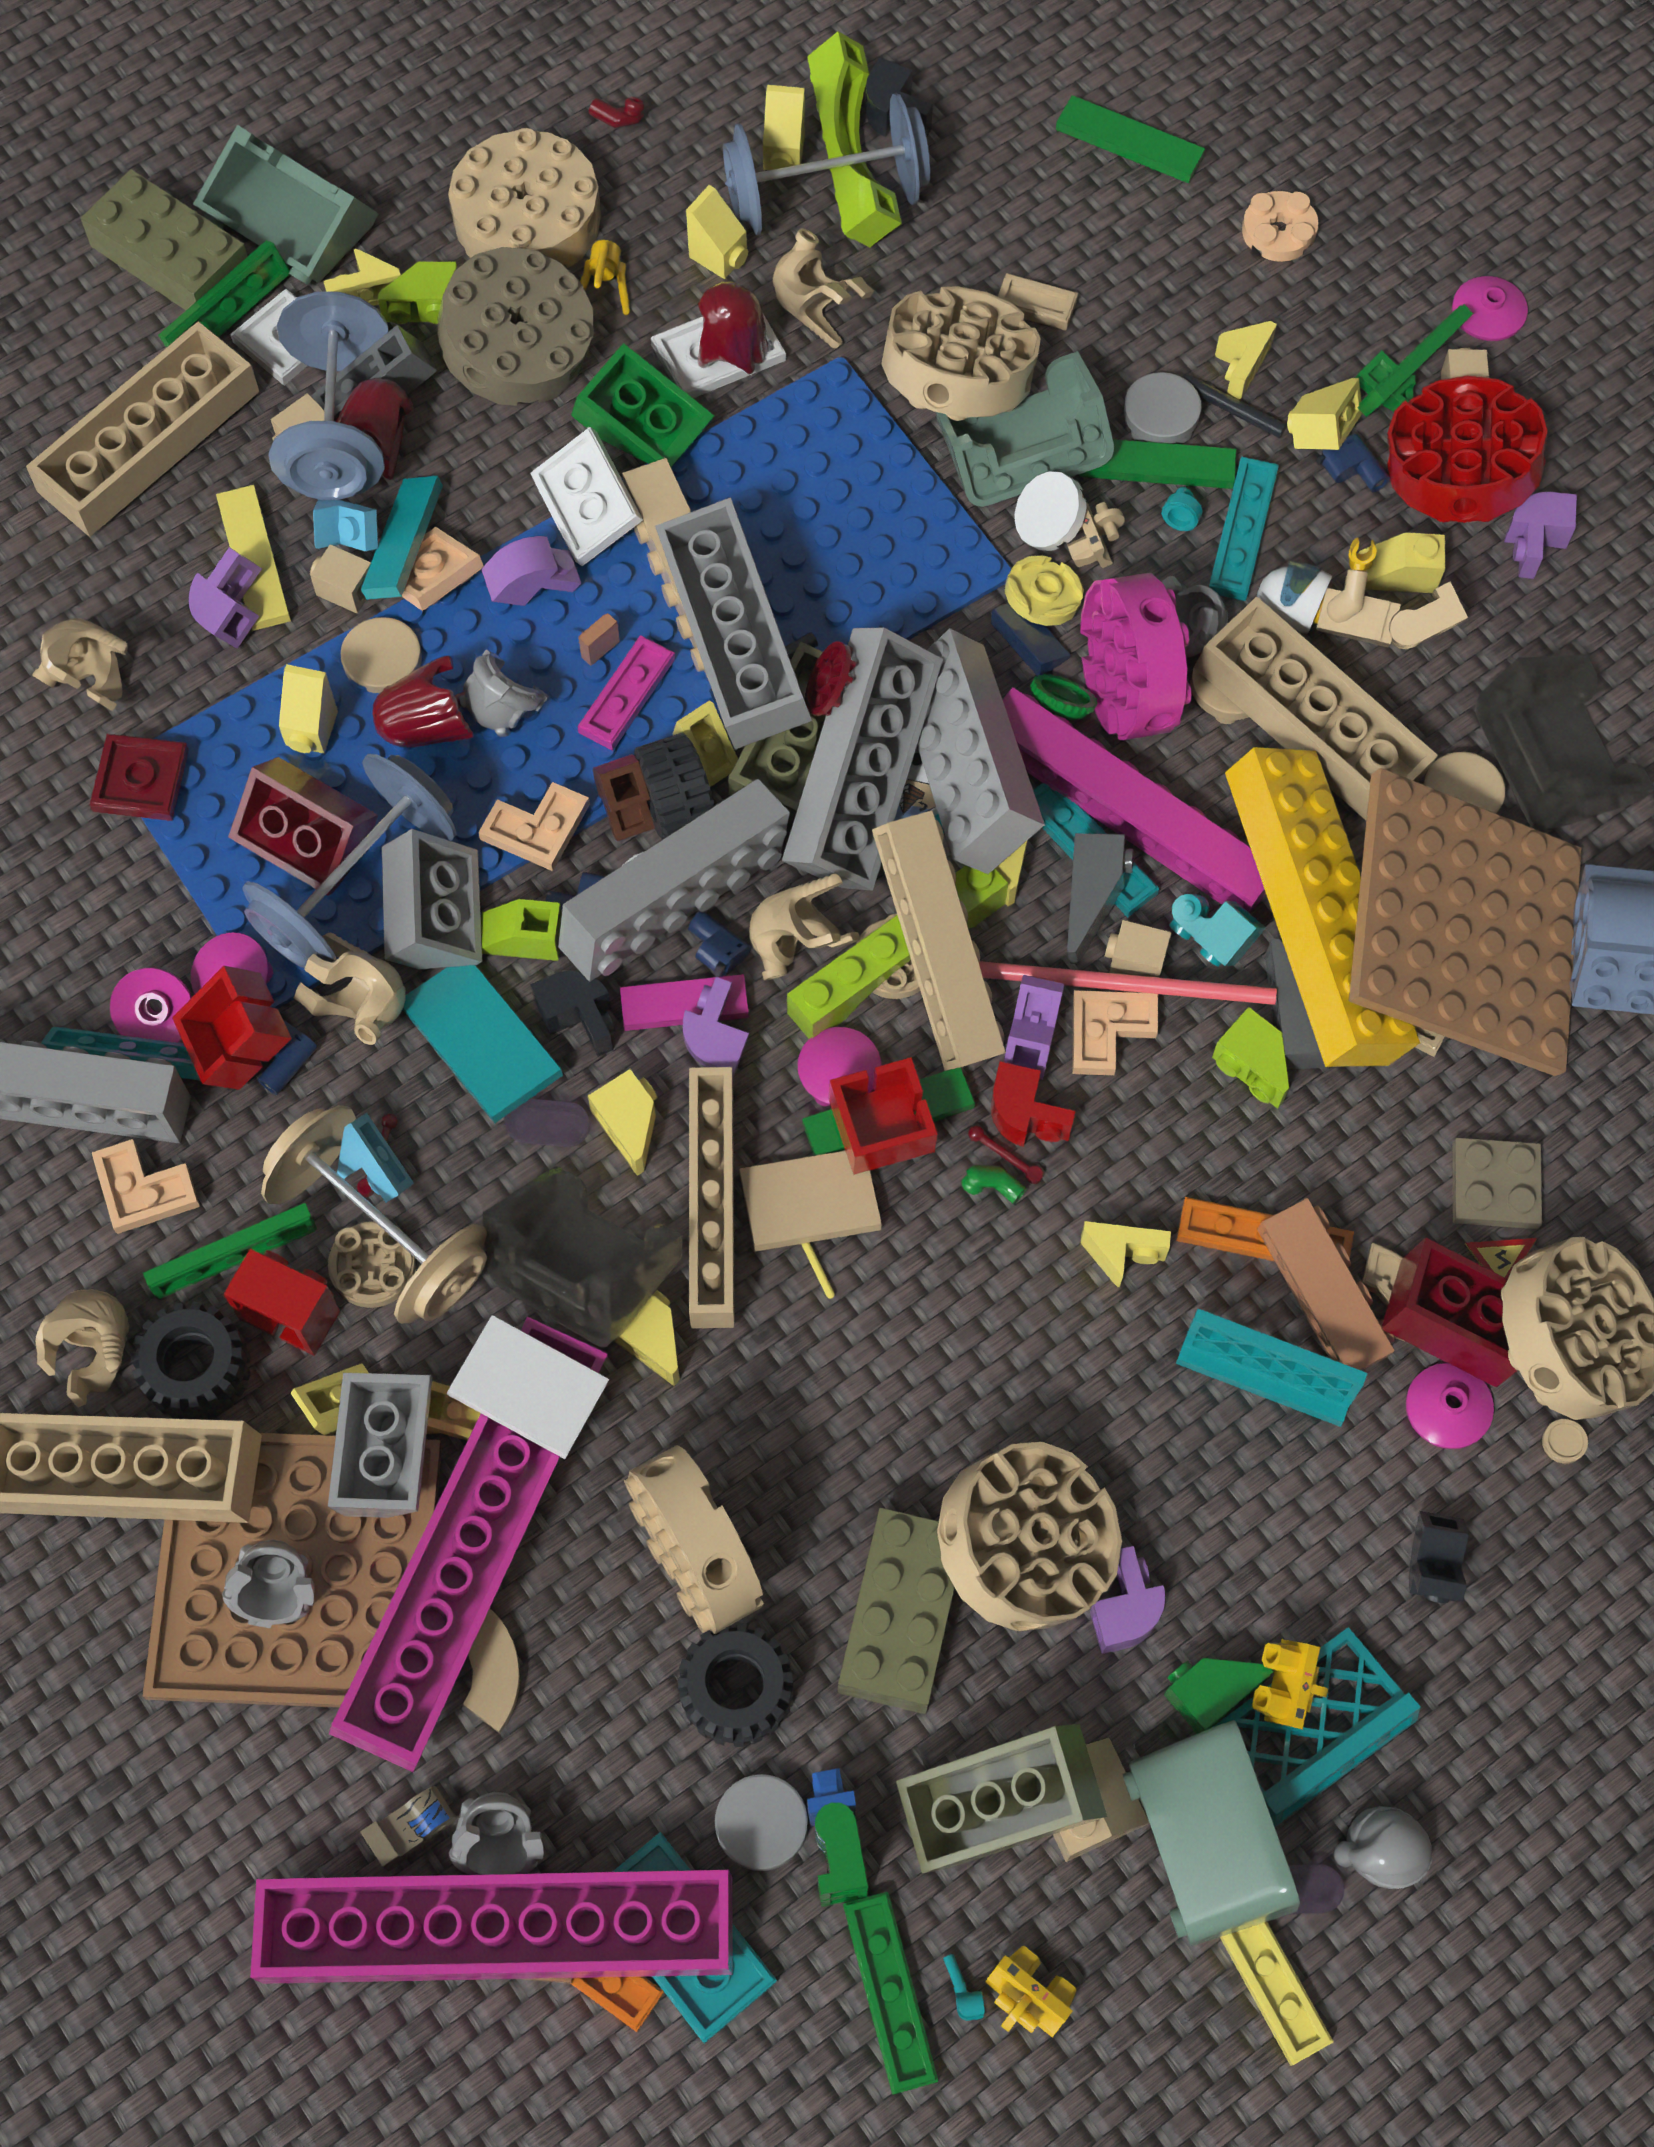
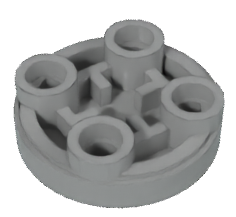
M1151 373L1139 378L1130 386L1125 397L1124 418L1131 429V435L1135 441L1168 444L1175 442L1184 443L1191 438L1192 432L1200 418L1201 400L1197 390L1186 379L1172 373Z
M752 1775L737 1781L724 1793L717 1806L715 1830L719 1844L725 1854L737 1866L746 1869L768 1871L783 1866L801 1850L807 1833V1812L802 1798L789 1783L775 1776Z

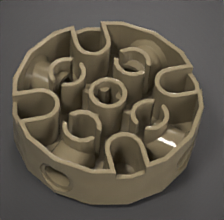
M500 247L475 254L454 271L443 294L437 319L439 344L443 350L442 356L449 371L470 392L500 405L517 406L518 402L531 403L534 401L542 403L557 398L576 381L594 335L593 307L581 282L560 262L532 249Z

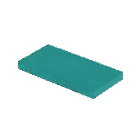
M475 965L446 967L405 995V1003L402 1010L494 1124L563 1076L561 1068Z
M659 1832L613 1872L691 1870L663 1834ZM733 1923V1975L652 1976L704 2045L778 1982Z

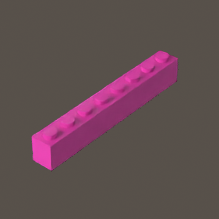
M1015 688L1009 691L1003 698V703L1026 771L1076 803L1086 813L1117 834L1125 835V839L1220 904H1223L1225 901H1236L1250 914L1266 895L1251 848L1241 842L1234 832L1229 829H1222L1207 819L1200 809L1188 806L1173 796L1166 786L1154 783L1142 775L1132 763L1121 761L1108 752L1102 743L1095 739L1087 738L1074 729L1068 720L1047 711L1031 695L1022 694Z

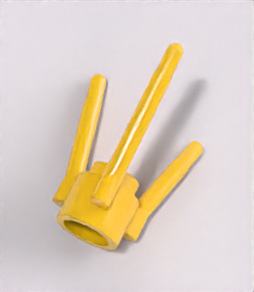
M597 241L592 245L590 259L585 261L584 272L580 282L584 290H586L591 275H593L595 278L594 287L600 288L602 281H609L616 276L622 311L624 315H628L630 308L625 279L626 264L620 261L621 249L612 241Z

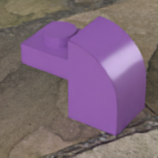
M1558 492L1536 493L1516 508L1504 542L1515 543L1513 561L1519 562L1518 577L1534 579L1543 559V546L1567 548L1576 528V494Z
M544 536L523 538L504 546L482 568L491 600L498 603L525 606L541 588L574 592L581 584L571 552L551 548L548 538Z
M229 547L208 579L199 573L195 575L189 591V608L193 618L214 636L238 648L259 618V615L240 601L262 568Z
M1023 975L1008 1038L1004 1062L1040 1070V1079L1042 1080L1064 988L1063 983Z
M716 977L712 987L704 985L696 1008L703 1010L702 1015L685 1010L683 1037L688 1051L696 1061L705 1067H732V1075L734 1077L749 1033L719 1023L732 982Z
M1134 1546L1122 1548L1120 1551L1116 1576L1122 1595L1097 1601L1090 1609L1101 1654L1127 1649L1144 1641L1152 1633L1164 1609V1586L1145 1588V1584L1150 1583L1148 1568L1143 1557H1136Z

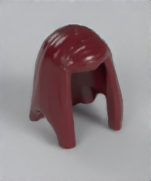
M721 282L707 289L698 303L703 317L698 365L701 368H706L710 362L723 361L744 370L747 374H752L755 370V364L762 363L764 353L768 352L766 325L759 300L754 293L742 285L734 282Z
M373 378L361 382L352 391L336 422L354 426L373 438L383 453L384 471L382 474L385 478L391 480L395 473L401 447L404 417L413 410V402L407 395V392L401 389L396 382L389 379Z
M443 656L431 661L392 685L386 686L380 692L373 704L372 710L375 730L380 737L394 746L405 748L454 742L474 737L462 713L458 711L461 708L460 697L465 695V691L453 695L451 690L439 688L433 684V677L435 675L454 669L453 660L450 656Z

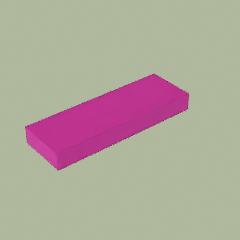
M640 635L578 725V733L613 751L674 662L675 653Z
M744 974L719 977L732 982L731 990L719 1021L749 1018ZM716 977L620 987L624 1030L630 1031L683 1025L685 1010L702 1015L703 1010L696 1008L704 985L712 987Z

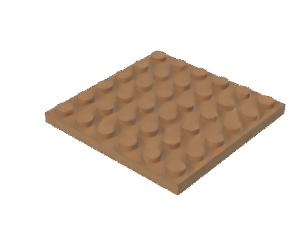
M1380 768L1372 773L1349 1002L1553 1076L1566 1072L1571 1007L1569 982L1574 962V955L1571 954L1572 939L1574 937L1573 910L1579 890L1581 847Z
M260 1433L262 1437L249 1523L164 1520L143 1697L146 1700L340 1708L437 1506L442 1453L441 1441L426 1439L418 1512L389 1518L343 1516L328 1507L336 1436ZM274 1539L286 1542L295 1548L299 1554L304 1555L308 1559L305 1572L307 1578H312L315 1585L313 1606L309 1605L310 1610L307 1615L294 1622L275 1624L271 1628L249 1625L247 1619L235 1614L224 1603L222 1592L225 1590L226 1575L235 1567V1563L239 1561L240 1549L247 1544L253 1546L258 1542Z

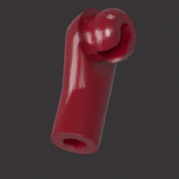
M637 97L627 98L625 106L615 108L603 100L595 98L589 107V114L613 128H620L638 124L644 117L642 111L645 106L644 102Z

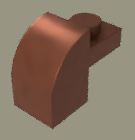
M631 754L593 767L597 791L603 801L615 840L620 841L655 829L647 804V800H650L639 761L635 756Z

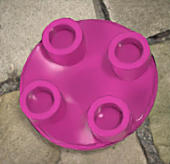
M225 933L208 941L196 955L191 969V985L194 994H196L223 965L259 972L265 983H268L272 978L273 969L267 960L263 948L257 941L245 934Z
M847 1027L828 1028L814 1038L811 1037L804 1044L798 1058V1074L802 1085L818 1104L825 1107L831 1106L828 1099L829 1080L867 1070L869 1076L868 1093L874 1091V1069L881 1066V1058L874 1043L863 1033Z

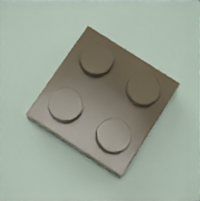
M1455 1138L1452 1143L1453 1223L1539 1229L1542 1225L1541 1144Z

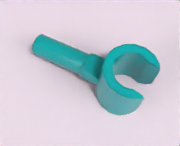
M954 1954L945 1956L943 1960L954 1985L953 1989L956 1994L958 2016L965 2021L983 2019L985 2009L982 1991L967 1993L966 1983Z

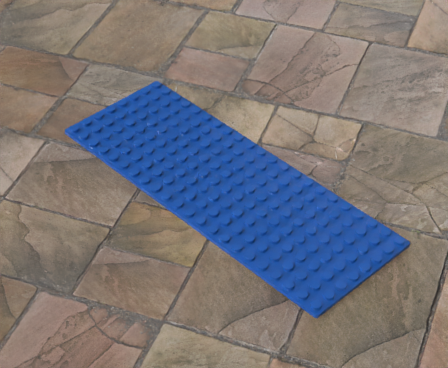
M842 357L828 362L701 433L671 468L691 512L731 497L785 646L812 632L818 641V646L815 648L823 652L830 644L836 641L848 645L853 628H886L910 640L1006 584L1007 576L1011 572V567L847 360ZM550 517L480 556L483 565H485L504 546L523 538L535 536L547 537L551 548L570 550L553 517ZM634 528L583 566L575 562L573 558L581 584L574 592L541 588L525 606L492 602L481 569L471 576L467 582L460 584L440 598L436 604L429 606L423 611L406 599H403L369 618H393L408 625L416 634L422 653L420 667L440 657L450 656L453 660L454 669L435 675L433 677V684L439 688L451 690L453 695L464 692L463 686L474 671L475 659L482 656L485 650L495 653L505 661L500 671L507 678L524 687L533 688V686H536L546 693L548 699L538 711H526L517 723L516 728L509 727V736L500 737L495 733V730L481 726L472 718L467 708L461 707L458 711L462 713L465 722L468 723L469 728L473 732L474 737L411 748L394 746L385 741L375 730L372 711L373 704L380 693L368 692L366 687L357 684L351 678L349 680L342 665L341 647L345 637L353 629L351 628L288 663V665L326 672L338 713L325 753L314 751L300 753L285 745L279 728L283 676L286 665L154 738L187 743L189 752L173 820L167 821L142 817L141 819L217 936L225 933L245 934L257 941L263 948L267 960L273 969L272 978L266 983L274 1000V1003L270 1006L271 1008L279 1009L293 1001L300 983L309 989H313L322 984V982L304 970L305 968L296 965L284 957L254 929L244 913L250 903L246 899L242 887L247 881L258 883L272 891L296 911L316 889L228 838L253 766L280 757L378 814L376 826L393 807L375 788L365 773L362 761L367 754L380 755L386 759L391 755H399L409 760L432 778L452 803L454 812L450 819L454 823L456 836L451 841L478 850L479 891L530 862L480 840L478 832L497 799L534 815L552 782L589 797L590 805L573 834L575 836L607 817L603 801L599 797L595 784L593 767L631 754L634 755L636 747L673 736L676 722L709 700L714 703L728 735L718 705L709 692L711 685L704 671L698 672L693 663L690 649L694 647L690 638L684 640L679 632L676 617L679 614L676 607L669 608L665 601L661 585L665 584L661 574L655 576L651 570L647 553L650 552L647 543H639ZM608 613L618 623L620 642L590 666L581 658L579 635L604 614ZM641 635L675 653V660L612 751L579 734L578 725ZM400 815L356 862L334 893L330 896L325 895L305 916V919L321 936L330 932L334 933L337 937H341L349 944H353L354 947H358L370 955L384 947L382 846L410 829L423 832Z

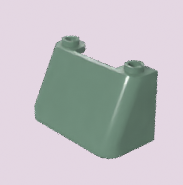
M239 125L233 131L193 205L206 212L203 216L222 230L227 225L259 246L266 240L273 242L284 261L292 266L289 274L308 286L312 279L319 283L368 232L379 213L349 193L290 159Z
M1078 351L1054 360L1048 366L1045 373L1048 390L1026 397L1010 412H1003L989 417H967L962 421L952 420L946 414L935 412L964 492L972 504L981 507L989 506L1021 495L1025 486L1036 476L1049 471L1062 472L1073 477L1099 468L1111 459L1114 452V443L1103 395Z
M1235 1720L1217 1725L1128 1762L1130 1772L1122 1775L1131 1801L1140 1798L1142 1806L1145 1808L1175 1896L1177 1908L1169 1910L1178 1938L1187 1936L1190 1947L1297 1912L1300 1905L1297 1889Z

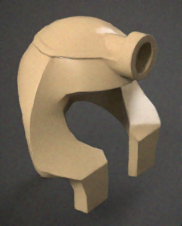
M801 228L795 236L797 242L792 250L783 255L776 265L773 275L776 297L788 312L806 327H809L811 331H814L816 335H819L832 348L836 349L842 344V340L833 327L830 326V323L826 321V318L823 317L822 309L832 301H835L838 305L849 302L852 296L848 292L852 290L862 299L871 297L874 290L866 284L862 277L836 281L825 275L822 267V254L815 249L819 239L809 230Z
M76 618L56 624L42 634L40 648L42 662L32 676L54 688L57 682H61L78 689L81 686L79 680L94 675L96 679L95 684L87 689V695L113 711L117 705L114 702L122 697V684L115 652L126 655L128 645L126 641L90 621Z
M831 874L830 876L813 880L811 883L807 882L773 894L760 903L752 913L749 927L750 940L753 948L762 958L765 971L762 972L764 981L788 974L786 966L793 962L798 941L808 948H822L825 946L832 948L843 947L860 941L858 932H851L841 936L838 928L820 913L811 902L814 897L843 883L838 874Z
M327 933L322 937L338 959L332 963L312 954L304 970L324 984L331 985L345 977H353L352 981L341 991L328 996H319L300 983L294 999L304 1005L314 1016L341 1015L354 1018L356 1036L363 1043L373 1045L381 1036L380 1030L391 1025L401 1013L405 1003V987L399 973L389 963L368 954L358 947H354L353 944H349L334 933Z
M93 1289L73 1291L65 1296L50 1314L45 1316L39 1327L35 1341L37 1364L49 1376L55 1375L56 1352L63 1340L80 1347L94 1348L97 1352L93 1362L88 1367L72 1370L68 1376L67 1396L77 1407L86 1404L89 1392H106L121 1366L123 1350L127 1341V1334L129 1333L128 1317L122 1304L117 1298L107 1292Z

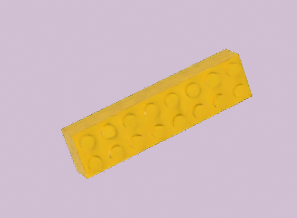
M1253 747L1228 769L1225 775L1325 1067L1389 1066L1419 1045L1420 1041L1414 1025L1349 1002L1361 876L1317 752L1311 750Z

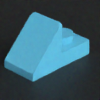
M318 499L313 510L315 548L319 549L329 545L341 544L363 551L378 549L376 509L342 500Z
M367 1113L344 1127L337 1169L338 1175L345 1179L355 1171L363 1168L367 1174L369 1186L376 1194L381 1195L385 1203L414 1184Z

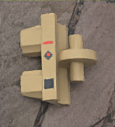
M1105 502L1096 505L1095 508L1098 514L1093 516L1089 504L1086 503L1087 509L1084 521L1079 531L1084 529L1086 536L1067 544L1077 567L1098 561L1100 566L1104 568L1113 563L1101 535L1106 534L1109 541L1118 539L1119 533L1117 529L1123 525L1125 521L1120 509H1108Z

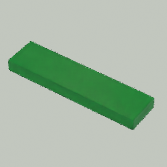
M1073 95L1056 123L1057 131L1188 184L1205 154V148Z
M266 240L158 334L165 347L167 348L198 321L219 338L290 275V269L275 244Z
M1464 304L1455 309L1358 404L1357 408L1366 417L1378 408L1473 315L1469 308Z
M1113 439L1114 452L1111 459L1099 468L1079 474V477L1233 489L1236 449Z
M961 1067L919 1080L923 1090L922 1100L926 1099L933 1122L974 1109L975 1102ZM832 1109L802 1119V1125L814 1156L845 1151Z
M303 1203L144 1272L143 1275L152 1293L157 1299H161L240 1265L250 1249L264 1254L266 1250L272 1251L315 1232L317 1227L306 1203Z
M888 1892L844 1903L843 1909L892 2095L938 2083Z

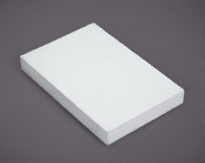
M764 314L768 352L764 353L762 363L755 364V370L752 374L786 361V352ZM703 317L651 337V346L670 380L692 398L752 375L723 361L710 362L706 368H701L698 365Z
M591 427L530 473L575 562L581 566L585 565L643 521L598 433Z
M492 1315L451 1384L447 1395L566 1459L609 1379Z

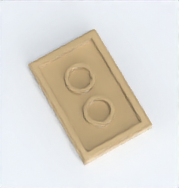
M846 1151L739 1169L755 1252L881 1230L882 1223L870 1171L853 1175Z

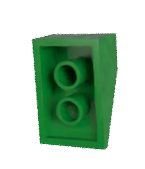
M624 343L576 397L571 416L584 427L594 429L601 440L648 464L667 458L671 468L714 418L711 412Z

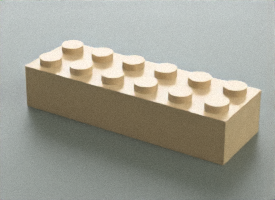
M199 321L196 322L26 466L37 492L85 534L91 537L259 393L252 365Z
M1255 597L1204 646L1194 667L1285 749L1316 751L1329 788L1366 821L1372 773L1382 768L1419 782L1438 756L1258 597Z
M0 1413V1513L249 1523L262 1435L244 1421Z

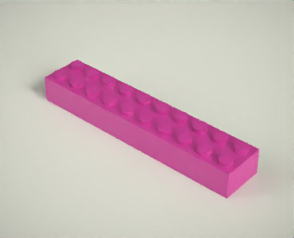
M529 1317L526 1318L521 1329L527 1335L599 1373L607 1356V1353ZM480 1414L331 1724L330 1735L411 1772L414 1771L560 1456L489 1417Z
M729 1870L256 1879L250 1978L263 1984L733 1975L732 1876Z

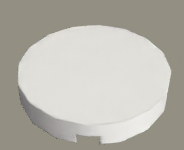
M1051 471L1036 476L1028 483L1018 498L1014 514L1016 530L1021 539L1038 550L1046 551L1058 549L1056 546L1061 545L1063 542H1070L1081 528L1087 509L1086 499L1082 498L1081 490L1083 489L1080 484L1062 472Z

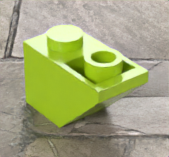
M417 262L378 293V302L384 319L387 322L396 324L407 322L438 324L437 319L442 297L454 271L457 270L456 262Z
M517 899L482 912V954L559 961L560 948L558 946L562 918L560 903Z
M1248 1007L1219 1039L1212 1058L1216 1060L1217 1066L1226 1075L1238 1077L1247 1084L1250 1092L1263 1103L1270 1102L1278 1109L1284 1102L1289 1090L1282 1032Z

